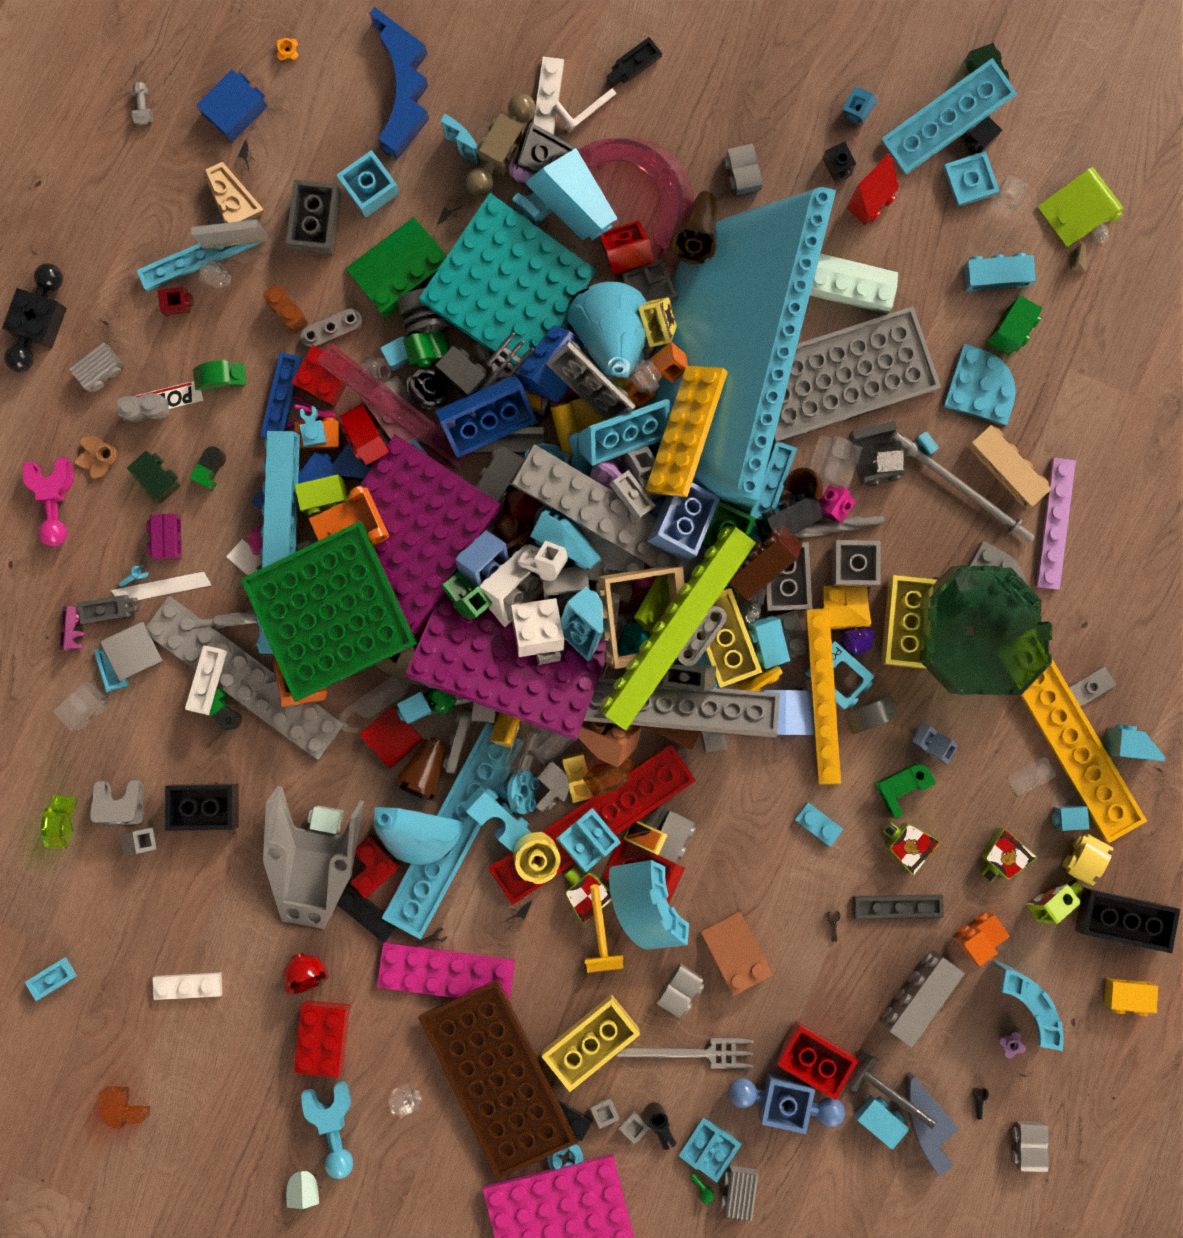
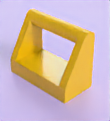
M499 712L489 741L511 748L520 720Z

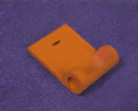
M362 486L351 489L350 494L347 496V501L309 518L318 541L359 521L363 522L368 538L373 546L389 538L388 531L368 488H363Z

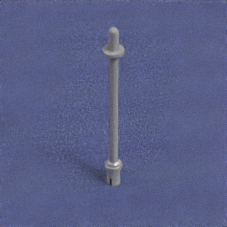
M897 431L889 442L905 452L904 455L906 457L914 456L1008 526L1010 528L1008 531L1009 535L1016 532L1026 541H1034V535L1021 526L1023 522L1021 518L1016 521L1010 518L919 450L916 441L912 442L900 431Z

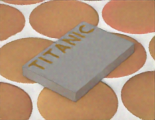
M256 219L191 228L192 236L203 249L268 241L267 233Z

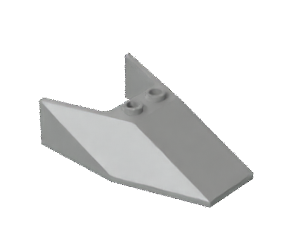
M282 786L276 787L266 802L263 863L281 921L325 929L352 875L364 801H359L342 835H334L295 827Z

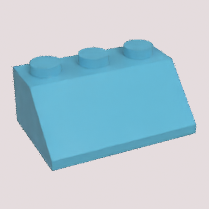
M585 586L567 602L561 618L564 639L588 662L592 660L603 633V601L600 600L599 595L595 591H591Z

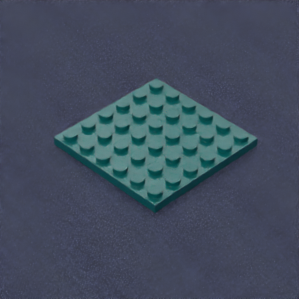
M489 193L418 301L493 353L514 332L515 336L506 347L512 351L520 341L524 340L525 343L516 353L521 358L530 348H536L553 325L561 327L567 317L571 298L577 292L587 287L597 270L493 194ZM504 351L500 354L504 358L508 356ZM512 358L510 363L515 366L517 361Z

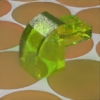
M54 795L49 808L44 809L41 820V837L46 847L67 849L74 831L70 820L77 805L76 797Z

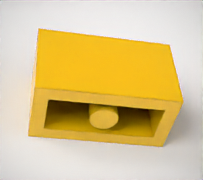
M1106 978L1104 1005L1112 1009L1111 1012L1126 1014V1011H1134V1014L1140 1016H1148V1013H1157V985L1145 981Z

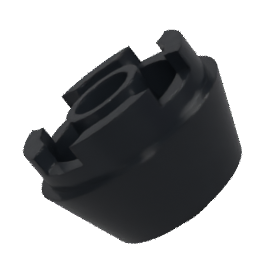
M421 368L413 372L408 378L407 399L415 409L420 411L440 408L448 397V382L439 371L436 370L434 372Z

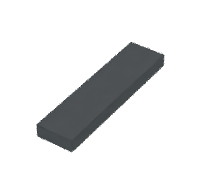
M942 894L853 896L854 919L944 918Z

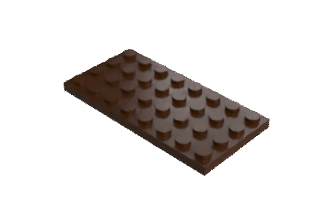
M499 979L493 980L418 1016L496 1179L577 1143V1138Z

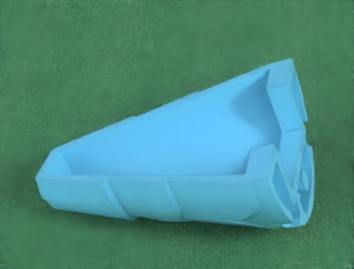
M619 282L598 283L590 286L589 290L577 295L569 307L567 321L589 350V355L605 375L628 378L637 364L640 353L647 341L638 308L647 301L637 289Z
M375 807L373 818L376 834L382 840L386 849L395 858L416 865L433 863L443 858L457 844L464 825L463 821L400 808Z

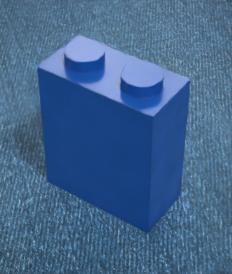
M233 69L196 105L200 113L231 142L267 107L264 101L265 95L257 87L253 89L249 85L250 81L241 72L237 74Z

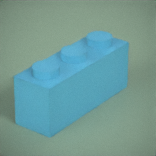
M1017 253L1013 257H1004V255L999 254L987 259H983L982 256L971 257L963 266L965 292L1030 287L1036 281L1034 255L1026 256V253Z

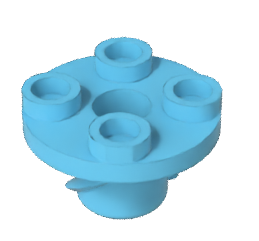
M517 770L513 773L510 780L503 781L500 784L499 796L503 801H508L510 808L517 814L533 812L536 808L537 789L540 782L529 770Z

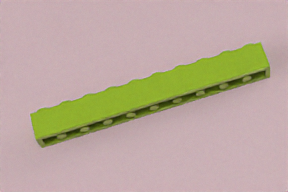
M727 525L718 533V540L707 549L702 563L693 569L692 577L688 583H685L680 588L677 599L668 605L665 616L655 624L649 639H646L641 644L640 652L636 658L630 660L626 667L627 671L616 680L611 694L602 700L601 708L598 712L624 730L628 729L756 544L755 541L737 527Z

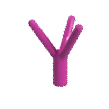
M295 395V398L305 406L295 404L294 408L304 409L305 412L312 414L311 407L313 405L301 396ZM317 409V418H335V412ZM301 419L287 424V427L295 426V422H301Z

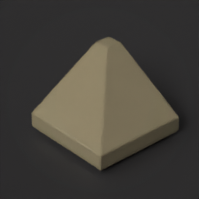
M1081 243L1073 252L1070 267L1072 271L1086 272L1085 243Z

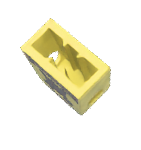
M669 297L651 300L639 306L649 347L669 344L677 327Z

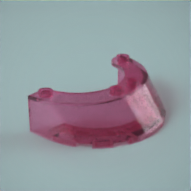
M627 136L602 139L580 148L578 152L588 169L596 166L600 170L608 163L621 161L641 168L653 179L660 193L661 213L652 236L654 241L661 247L657 259H662L672 250L673 235L694 202L692 185L682 164L661 145L639 137Z

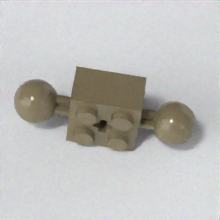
M526 94L513 96L508 104L510 116L507 117L500 113L497 119L494 118L489 126V134L486 138L483 137L478 146L482 165L480 168L471 170L466 177V187L472 195L482 197L492 190V173L504 179L508 174L510 161L517 155L524 134V127L521 123L528 122L535 114V103L530 96Z

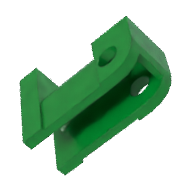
M920 764L909 765L875 782L891 817L894 818L903 815L896 800L897 798L915 789L924 791L937 784L928 767ZM917 772L920 773V777L918 779L916 778Z

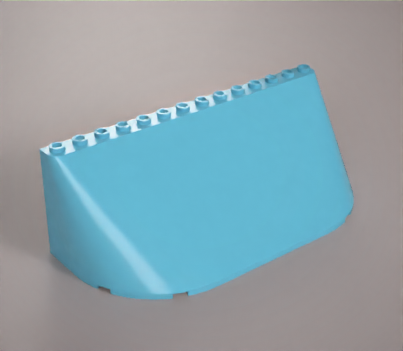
M819 187L726 217L716 222L717 247L713 257L710 260L707 258L703 264L696 265L680 260L674 275L673 286L678 299L670 302L677 327L671 342L686 353L688 366L724 368L728 372L692 482L720 497L719 501L746 514L757 503L762 488L836 190ZM668 344L656 346L654 355ZM683 375L673 383L665 377L662 378L656 385V396L641 408L668 399L670 401V416ZM661 441L648 445L655 459Z

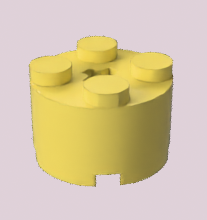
M543 832L529 833L520 838L514 845L513 859L516 870L522 879L534 882L535 884H542L548 882L556 875L561 860L555 842Z
M1085 834L1082 837L1078 835L1072 845L1075 850L1072 856L1067 855L1062 867L1066 868V873L1093 886L1096 884V882L1092 881L1095 876L1100 878L1106 870L1112 856L1108 854V851H1113V847L1089 834Z

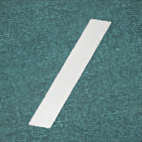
M204 572L111 591L114 596L128 595L129 598L137 597L138 600L211 586V583Z

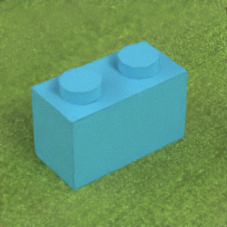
M769 616L748 623L749 631L747 632L761 667L768 669L790 661L779 618Z
M419 692L397 704L399 707L397 713L402 722L406 721L407 724H413L434 712L432 707H429L431 705L428 699L425 698L426 692Z
M870 1094L854 1113V1116L863 1126L893 1150L909 1130L905 1123L907 1119L897 1110L894 1113L887 1108L889 1104L882 1097L878 1096L875 1098Z

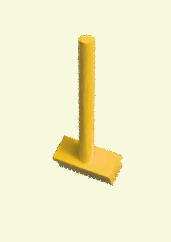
M591 885L590 891L599 957L585 958L587 973L623 969V954L608 955L599 885Z

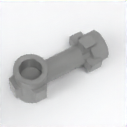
M136 82L133 84V89H131L132 95L136 96L137 110H132L133 121L135 124L147 125L148 122H153L152 111L150 108L146 109L145 95H149V89L145 83Z

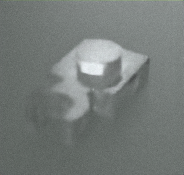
M767 585L748 600L746 622L754 624L755 618H759Z

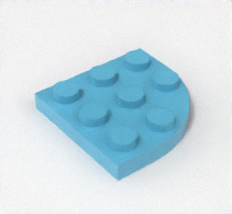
M964 344L943 407L1005 427L1008 424L1016 395L1015 382L1011 371L999 357L991 352Z

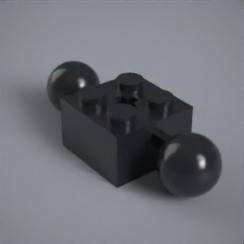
M45 263L36 268L34 281L38 288L35 294L16 288L3 323V330L19 337L17 344L10 346L4 354L5 364L14 372H25L33 365L34 357L30 350L32 342L53 348L66 313V307L58 301L49 299L50 293L59 289L63 283L61 270L53 264Z

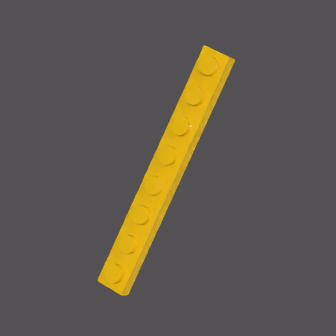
M829 608L807 609L819 784H840L841 773Z

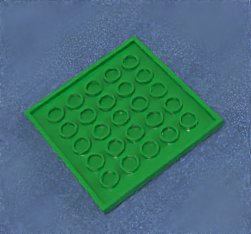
M362 521L354 523L241 578V582L294 702L302 700L417 645Z

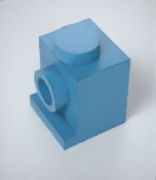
M855 86L842 108L846 116L845 119L854 125H857L858 122L864 124L872 108L876 106L877 100L873 93Z

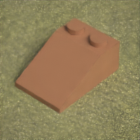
M740 911L701 931L733 996L773 976Z

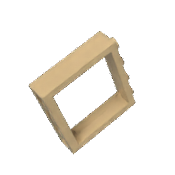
M669 565L598 577L599 583L596 584L597 594L603 601L604 628L602 638L606 641L607 649L604 650V658L609 666L614 669L627 667L630 660L638 655L637 653L618 657L610 583L668 574L670 603L677 599L679 596L678 592L684 585L682 566ZM686 650L684 657L691 656V651Z

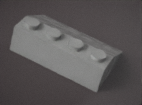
M569 339L545 363L605 421L626 414L636 407L629 398L628 393L613 383V379L605 375L597 367L596 362L588 358L581 351L579 345L571 342Z

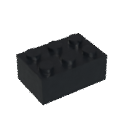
M239 783L172 784L165 786V831L233 830L239 828Z

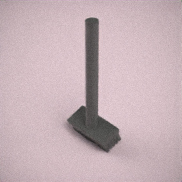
M862 1051L861 1056L857 1059L858 1063L846 1082L849 1086L848 1088L858 1092L863 1083L867 1081L933 1129L937 1123L936 1120L871 1074L879 1060L869 1053Z

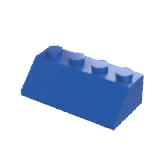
M516 375L435 411L456 458L537 422L524 388Z

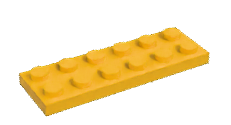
M686 366L646 486L648 492L680 497L688 496L728 373L724 368Z

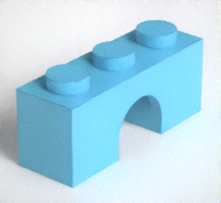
M480 786L463 804V807L480 825H483L492 817L501 818V825L494 834L503 845L513 852L514 845L524 835L531 833L528 828L530 824L522 816L517 818L513 815V810L506 802L501 804L496 800L498 796L490 788L485 790Z

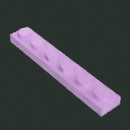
M1055 457L1051 460L1048 485L1051 490L1047 493L1035 587L1053 590L1060 589L1076 460Z

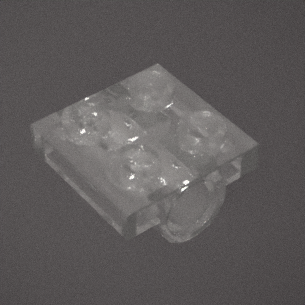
M821 434L809 468L819 474L822 482L849 489L863 447L854 445L851 441L841 437H828Z

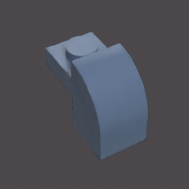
M924 722L914 732V739L912 741L914 746L947 765L959 746L952 739L938 733L933 727Z

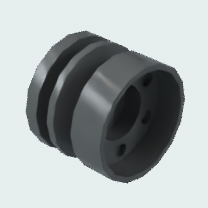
M425 288L408 292L396 301L400 316L406 318L402 323L406 329L404 331L406 338L416 333H444L450 328L449 321L418 301Z

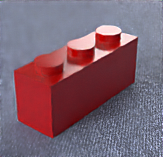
M362 403L340 416L343 422L340 427L358 460L362 458L364 463L368 465L389 453L376 425Z

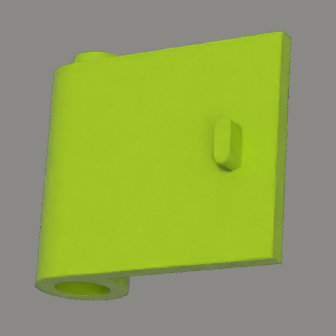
M1094 167L1083 172L1037 206L1067 248L1103 222L1110 221L1113 223L1123 215L1122 211L1124 210V207Z

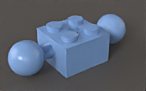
M768 1073L764 1091L756 1089L754 1083L746 1078H738L729 1086V1099L735 1106L747 1108L753 1103L761 1104L759 1119L762 1125L806 1134L810 1115L817 1116L822 1125L830 1128L839 1126L845 1118V1109L839 1100L828 1097L822 1099L819 1103L813 1102L815 1088L802 1080ZM790 1100L791 1103H787L786 1106L783 1105L784 1101Z

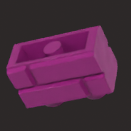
M151 514L150 520L146 523L147 532L150 534V542L147 543L148 555H151V559L154 560L182 559L181 516L178 514Z

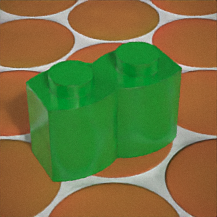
M443 332L416 333L403 340L410 365L418 366V368H425L430 365L436 367L438 361L450 350L445 333Z

